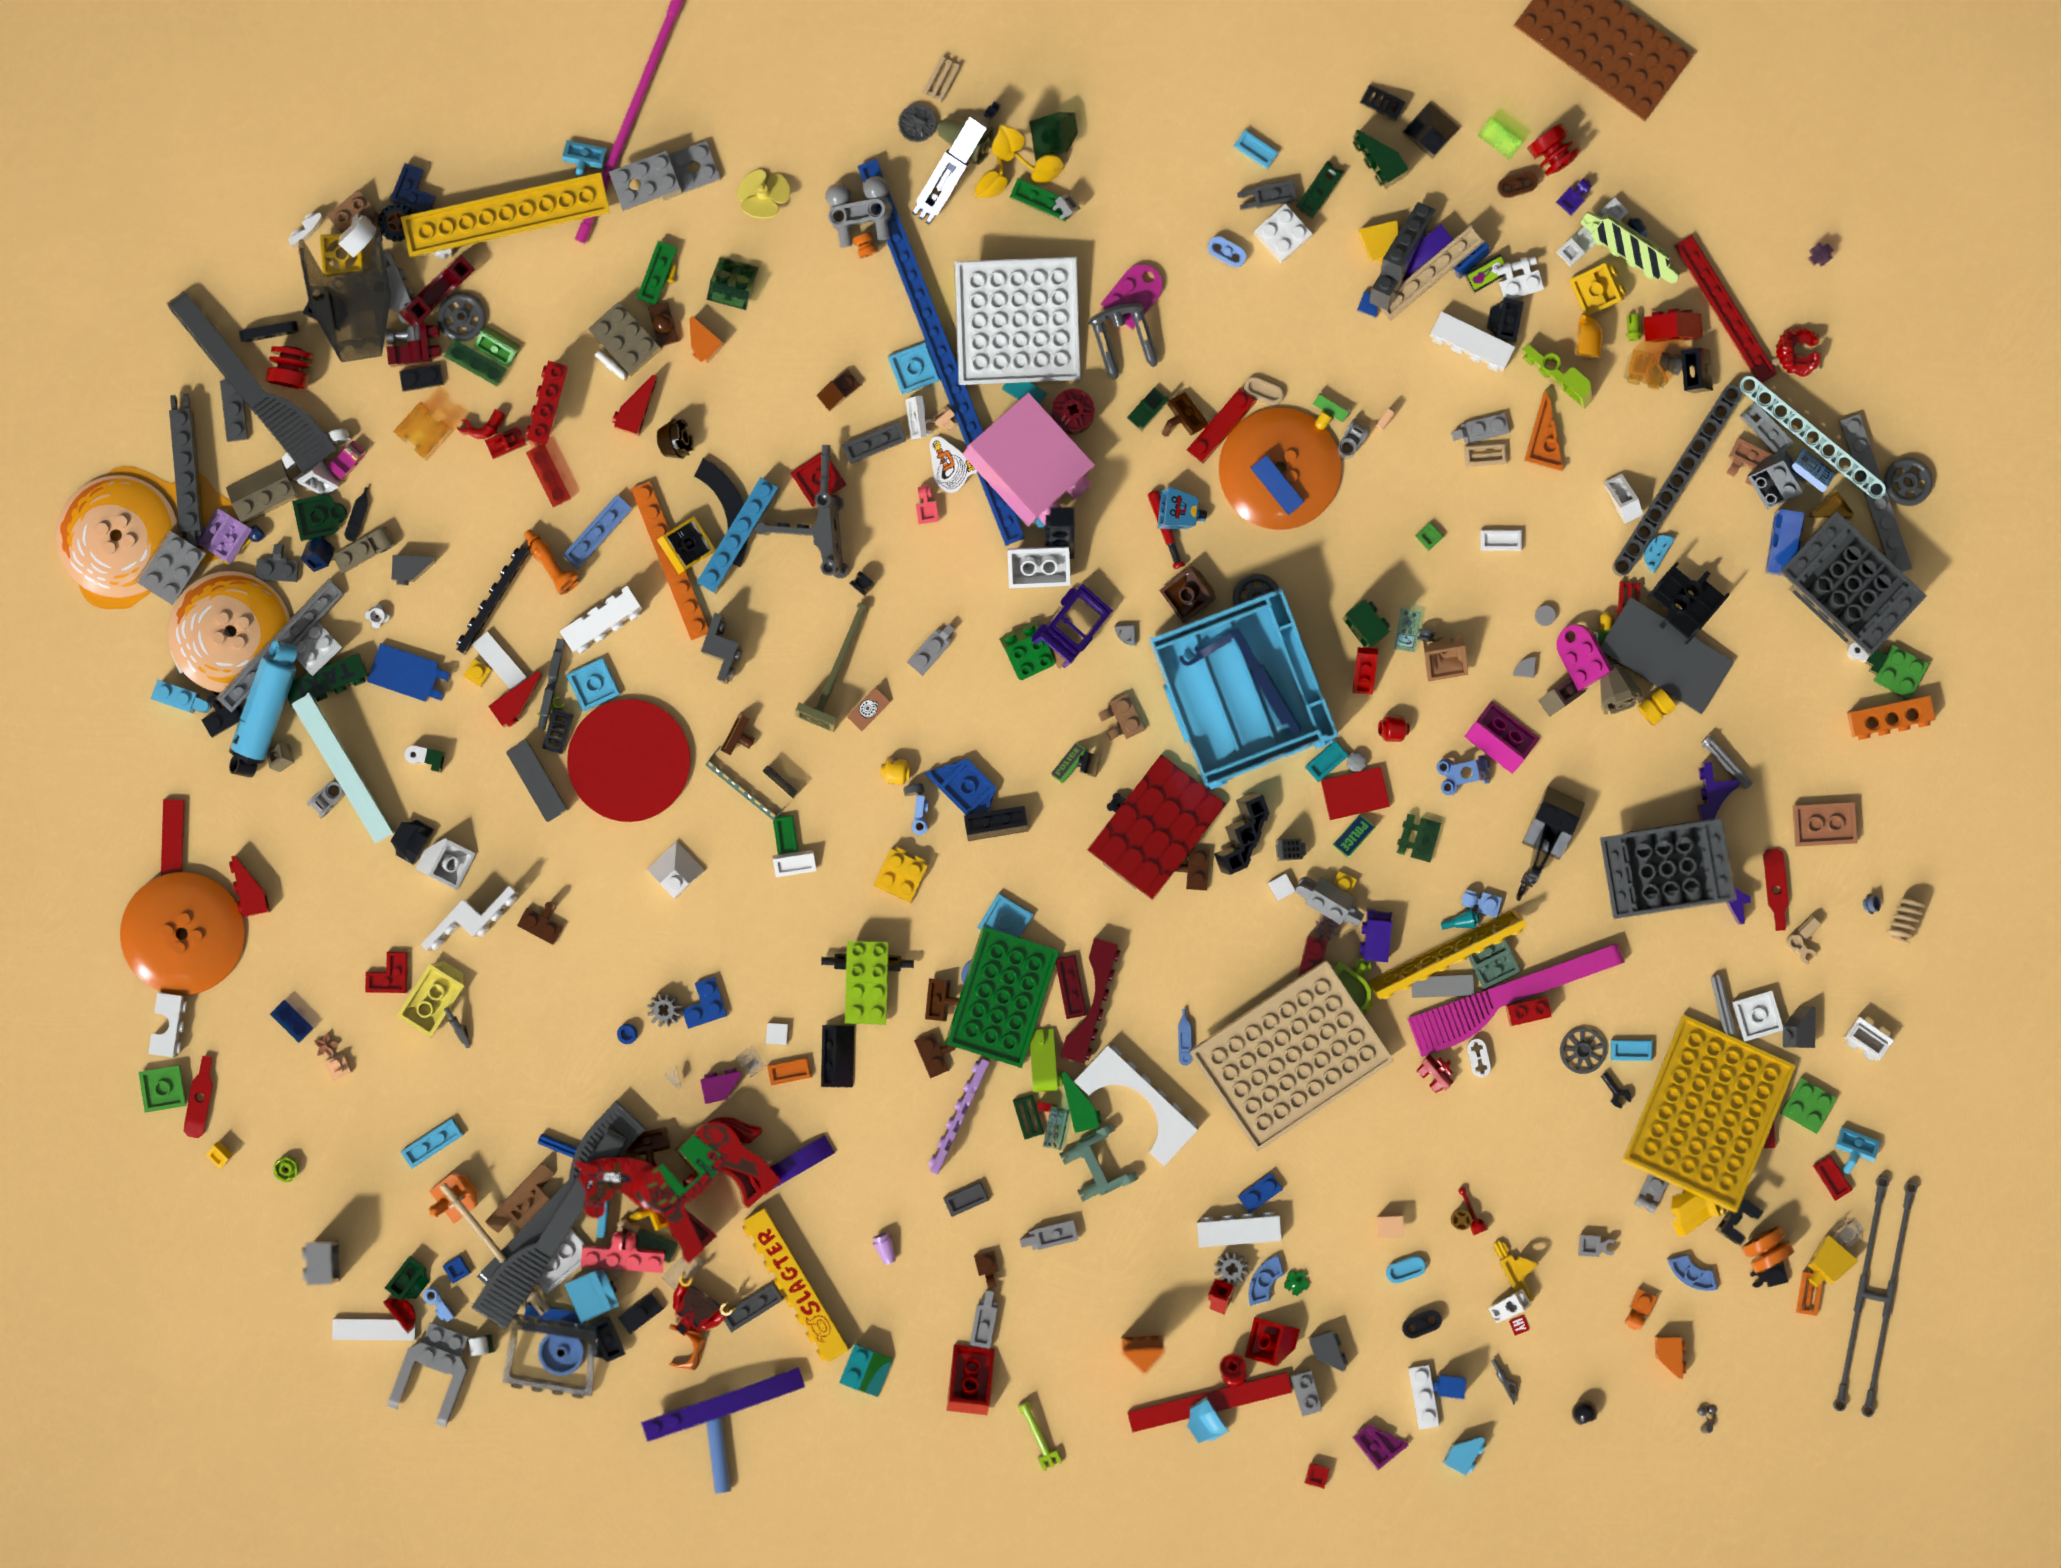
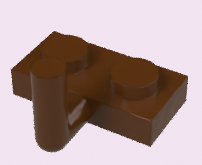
M1185 392L1168 401L1167 405L1175 414V417L1166 422L1162 431L1164 437H1168L1173 427L1179 423L1185 427L1191 436L1207 427L1208 421Z
M1192 848L1189 852L1188 865L1180 864L1175 872L1187 873L1186 889L1207 891L1210 850Z
M551 902L545 904L542 915L526 908L517 924L518 927L552 945L555 944L563 929L562 926L549 920L555 908V905Z
M929 978L925 1019L947 1021L948 1005L957 1006L959 1000L956 997H949L951 980Z
M934 1033L914 1040L930 1078L949 1071L943 1055L954 1051L956 1047L950 1045L939 1047Z
M663 1127L643 1132L628 1147L629 1156L634 1157L646 1154V1162L656 1165L654 1152L670 1149L668 1129Z

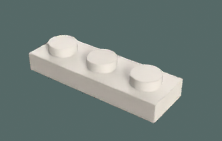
M1429 1365L1408 1368L1419 1430L1438 1427L1439 1420Z

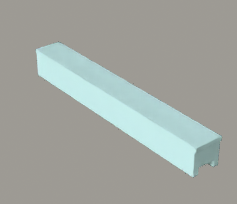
M311 692L292 703L293 708L375 844L389 835H393L395 833Z

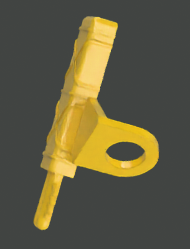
M1501 1240L1494 1242L1495 1247H1493V1251H1496V1256L1501 1258L1499 1262L1514 1292L1523 1288L1529 1301H1534L1532 1292L1524 1277L1538 1266L1539 1263L1522 1257H1517V1260H1514L1512 1255H1508L1509 1249H1507L1506 1243H1502Z

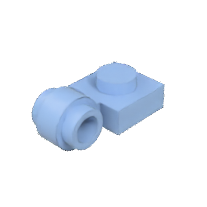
M916 795L915 817L912 823V831L917 835H923L928 830V824L923 819V813L928 812L929 801H925V796ZM918 823H922L924 825V828L921 831L916 829V825Z
M1466 890L1461 898L1462 906L1474 909V905H1478V913L1497 918L1502 901L1501 897L1482 892L1479 899L1477 892Z
M429 1287L424 1291L423 1298L425 1302L429 1304L435 1303L437 1308L435 1312L442 1321L445 1319L448 1322L456 1317L445 1300L441 1298L440 1291L437 1288ZM429 1292L435 1294L434 1299L429 1298Z

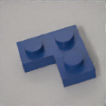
M715 977L695 983L701 1003L682 1009L688 1029L727 1016Z

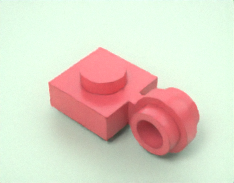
M922 484L921 487H918L919 499H923L924 503L916 504L918 523L939 522L936 501L928 502V498H932L930 486Z

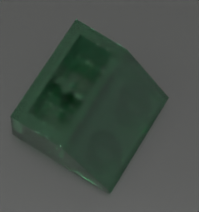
M719 257L710 280L707 300L746 310L751 299L759 268Z

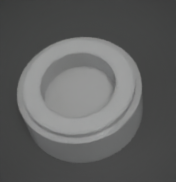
M1547 605L1539 607L1535 612V620L1541 626L1551 625L1556 618L1554 609Z

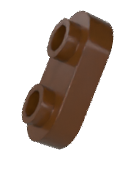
M1530 171L1504 177L1498 183L1497 191L1503 198H1512L1530 193L1537 187L1538 179ZM1528 179L1531 185L1525 186L1523 181ZM1509 185L1511 187V191H1505L1504 186Z

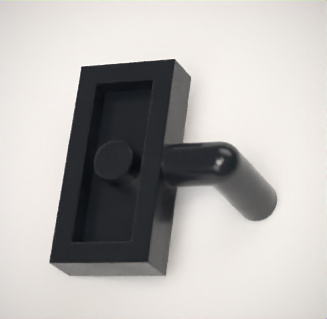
M215 696L208 697L207 701L212 704L216 712L201 720L209 735L213 738L238 724L243 708L239 704L233 712H230L225 706L221 705Z

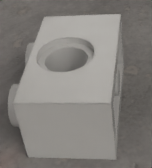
M1311 1370L1290 1375L1302 1417L1322 1411Z

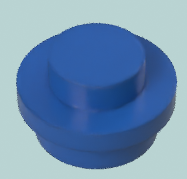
M623 1024L617 1031V1037L623 1044L635 1042L638 1036L637 1029L631 1024Z

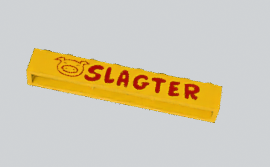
M766 1208L744 1220L745 1225L742 1226L744 1232L748 1237H753L755 1241L753 1246L758 1255L762 1253L766 1261L763 1262L769 1273L773 1271L776 1276L774 1282L779 1290L784 1289L787 1294L784 1297L790 1308L794 1306L798 1313L795 1315L801 1326L805 1324L808 1329L806 1335L811 1343L815 1342L819 1349L816 1352L822 1361L826 1360L829 1363L849 1351V1347Z

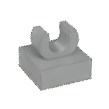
M1069 192L1055 200L1057 204L1053 207L1054 211L1059 208L1063 211V214L1059 217L1060 219L1069 217L1081 209Z

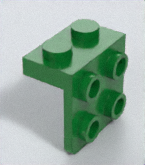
M1036 621L1027 623L1022 628L1014 632H1008L999 638L1019 680H1024L1055 665V660L1049 646L1043 640L1037 644L1031 640V637L1039 628Z

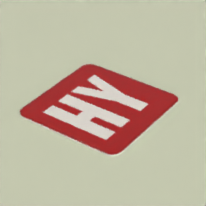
M1524 1315L1509 1321L1515 1336L1530 1330Z

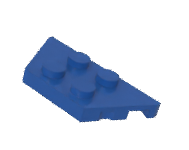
M968 758L925 773L965 815L989 811L996 787Z

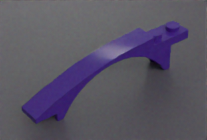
M1705 762L1698 769L1699 779L1703 780L1704 788H1701V799L1705 800V804H1699L1697 807L1700 820H1714L1724 800L1732 791L1739 787V780L1714 782L1712 762ZM1735 888L1736 900L1726 902L1737 924L1741 925L1745 924L1743 904L1751 903V898Z
M798 1367L726 1394L665 1412L660 1416L645 1420L641 1424L647 1442L802 1389L805 1387Z

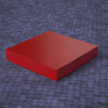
M822 452L790 473L812 507L816 506L815 497L820 492ZM830 460L828 493L833 495L847 484Z

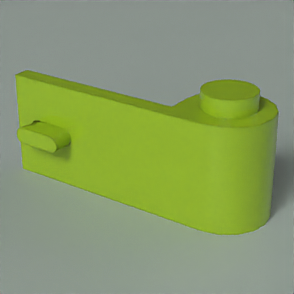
M1054 1029L1034 1030L1030 1041L1033 1092L1058 1091V1087L1062 1086L1061 1074H1057Z

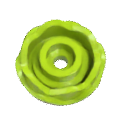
M283 1156L274 1163V1176L278 1180L290 1182L297 1177L299 1165L295 1159Z

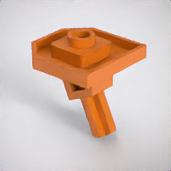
M458 1173L450 1174L429 1191L437 1201L429 1208V1214L438 1217L445 1212L454 1224L463 1216L455 1207H448L451 1201L439 1187L446 1182L457 1197L463 1195L464 1198L461 1202L469 1212L478 1206L479 1191L467 1175Z

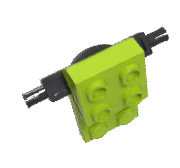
M847 941V954L836 953L834 957L822 956L821 965H834V969L846 970L845 1023L886 1025L888 971L914 968V960H901V956L889 955V942Z

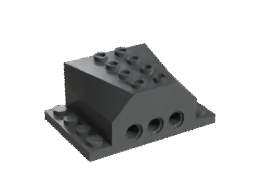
M1837 511L1779 571L1793 584L1789 590L1846 644L1850 645L1855 642L1869 656L1884 643L1927 597L1922 590Z
M1723 818L1635 830L1600 838L1614 919L1736 900Z

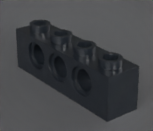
M1050 507V515H1045V547L1069 546V558L1074 559V507Z

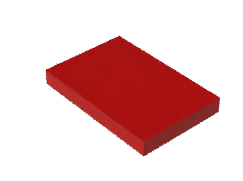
M1381 767L1321 780L1329 820L1390 807Z

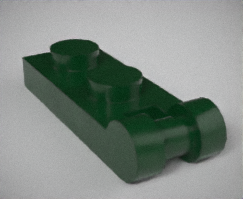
M1330 161L1325 163L1296 205L1297 209L1312 219L1344 174L1343 170L1333 167V163ZM1327 172L1334 176L1331 181L1325 177Z

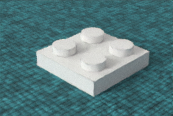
M317 622L296 644V659L313 676L342 647Z
M1772 991L1732 1002L1743 1042L1783 1031V1025Z

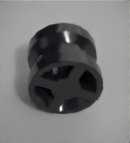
M859 571L857 578L851 580L849 584L865 596L869 587H873L875 583Z

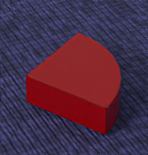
M1039 1101L1037 1104V1110L1051 1112V1110L1057 1111L1058 1105Z

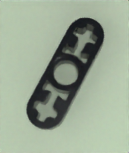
M289 321L239 331L240 341L251 342L295 334L299 332L298 322Z

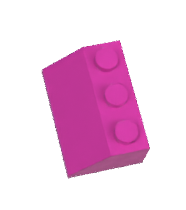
M1493 701L1487 705L1464 735L1472 744L1476 745L1512 774L1522 764L1540 739Z

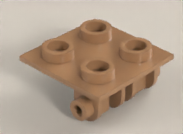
M357 190L327 216L339 231L343 233L351 226L352 218L357 213L366 216L375 227L378 226L379 214L363 194Z

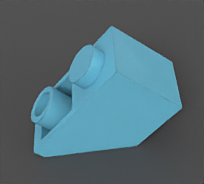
M1478 1436L1452 1444L1443 1463L1466 1476L1468 1472L1471 1473L1476 1465L1474 1460L1477 1454L1481 1455L1486 1447L1484 1443L1485 1438Z

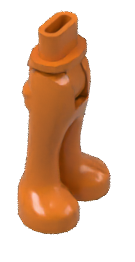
M531 529L524 533V537L528 541L529 550L533 557L548 572L558 593L564 595L573 590L579 584L577 580L579 575L574 570L564 572L559 567L550 546L541 539L539 534L535 535Z

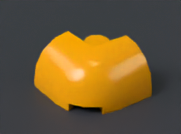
M1581 315L1578 323L1576 355L1582 356V359L1589 360L1592 357L1601 358L1603 330L1599 322L1593 317Z

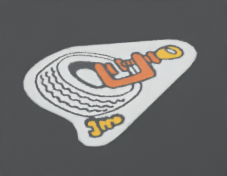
M939 436L931 439L930 452L934 480L945 492L954 493L963 486L968 476L975 474L977 470L962 455L961 451Z

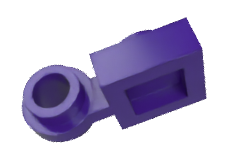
M1583 178L1577 184L1576 188L1578 190L1576 192L1569 187L1556 203L1572 216L1585 202L1580 194L1586 195L1593 187L1590 184L1591 181Z

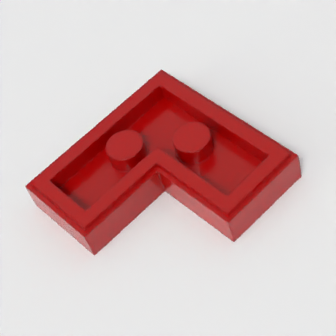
M387 952L386 972H366L365 993H407L408 952Z

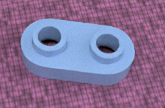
M1213 237L1208 243L1209 254L1233 268H1238L1245 263V251L1223 237ZM1216 244L1221 245L1222 249L1220 251L1214 249ZM1237 254L1239 260L1234 261L1232 255Z

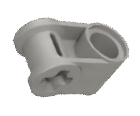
M1353 418L1337 447L1340 457L1343 459L1352 458L1371 429H1366L1356 423V420ZM1349 444L1352 447V452L1344 453L1342 445Z
M330 782L321 791L316 793L307 802V805L312 806L319 814L318 817L322 819L345 796V793L338 782ZM334 785L338 786L340 790L336 797L330 793L331 787Z

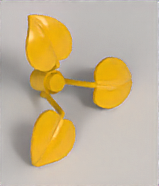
M1000 124L998 133L992 143V152L997 156L999 172L995 170L986 172L978 181L974 190V196L976 198H992L1005 190L1007 179L1005 176H1002V160L1010 161L1014 155L1029 169L1033 170L1031 178L1037 183H1047L1055 179L1062 172L1065 164L1058 156L1047 154L1039 158L1035 166H1032L1017 153L1024 146L1025 139L1023 135L1012 127Z

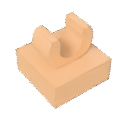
M947 406L931 418L933 423L939 428L944 425L947 430L951 431L955 427V424L951 421L955 414Z
M344 1053L324 1061L332 1081L352 1072Z

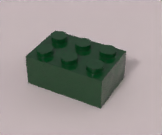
M1366 599L1347 612L1342 619L1363 647L1372 648L1390 633V625L1384 617L1380 619L1376 614L1378 611L1372 601L1367 602Z

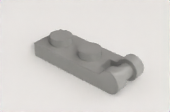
M1756 402L1750 406L1747 412H1743L1740 415L1742 421L1757 434L1774 454L1785 449L1788 450L1794 444ZM1756 414L1761 418L1757 422L1752 419Z
M1648 1174L1634 1205L1638 1207L1643 1206L1647 1208L1648 1212L1653 1214L1668 1182ZM1647 1193L1653 1196L1652 1201L1645 1199Z

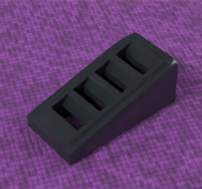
M1371 85L1368 86L1360 101V104L1395 122L1406 103L1400 98ZM1374 92L1376 94L1372 102L1370 103L1368 102V99L1371 93ZM1378 97H1383L1379 106L1375 105ZM1387 99L1390 102L1385 110L1382 107ZM1395 103L1397 104L1394 112L1392 113L1390 112V109L1392 105Z
M553 709L542 746L543 749L562 754L574 715ZM561 717L567 719V722L563 723L557 721L556 718ZM554 724L565 727L564 731L553 728ZM552 732L563 735L562 739L551 736ZM549 740L560 743V746L548 744Z

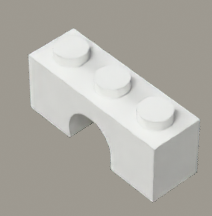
M157 993L154 1013L165 1015L169 1020V1028L163 1034L151 1033L148 1054L176 1057V1054L180 1053L181 1041H179V1034L183 1033L184 1021H181L182 1013H185L187 1009V1001L184 1000L185 996Z

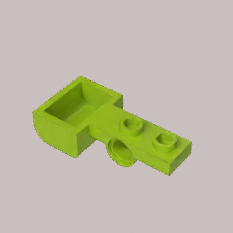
M1528 343L1522 349L1524 360L1530 365L1535 364L1540 368L1538 371L1541 375L1554 380L1566 394L1585 409L1593 398L1590 381L1574 367H1571L1563 374L1558 355L1549 353L1543 357ZM1549 361L1557 362L1555 368H1548L1546 364Z

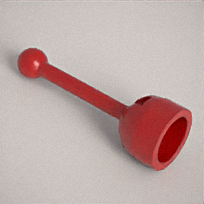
M1460 1187L1458 1192L1463 1196L1473 1219L1470 1226L1473 1236L1488 1230L1486 1223L1482 1219H1477L1466 1195V1188Z

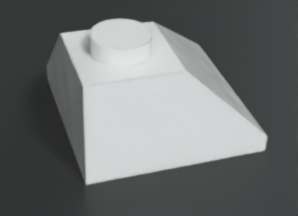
M444 838L424 850L415 869L457 890L476 853Z
M677 841L647 869L674 899L683 893L705 871Z

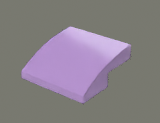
M217 508L205 527L204 532H202V536L198 538V544L231 564L252 529Z

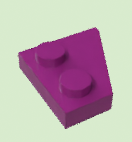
M1369 1424L1352 1437L1377 1470L1409 1446L1407 1442L1401 1441Z

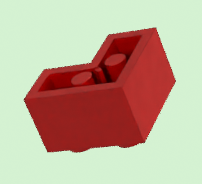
M1679 308L1668 309V313L1664 314L1663 311L1652 312V316L1644 317L1645 342L1659 343L1670 340L1688 341L1703 338L1701 313H1693L1692 309L1681 311Z

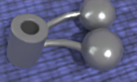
M1710 1404L1707 1408L1705 1406L1697 1408V1413L1700 1416H1704L1708 1421V1425L1701 1426L1703 1434L1713 1431L1712 1426L1715 1423V1413L1717 1412V1406L1714 1404ZM1707 1412L1714 1415L1712 1424H1710L1709 1418L1706 1416Z

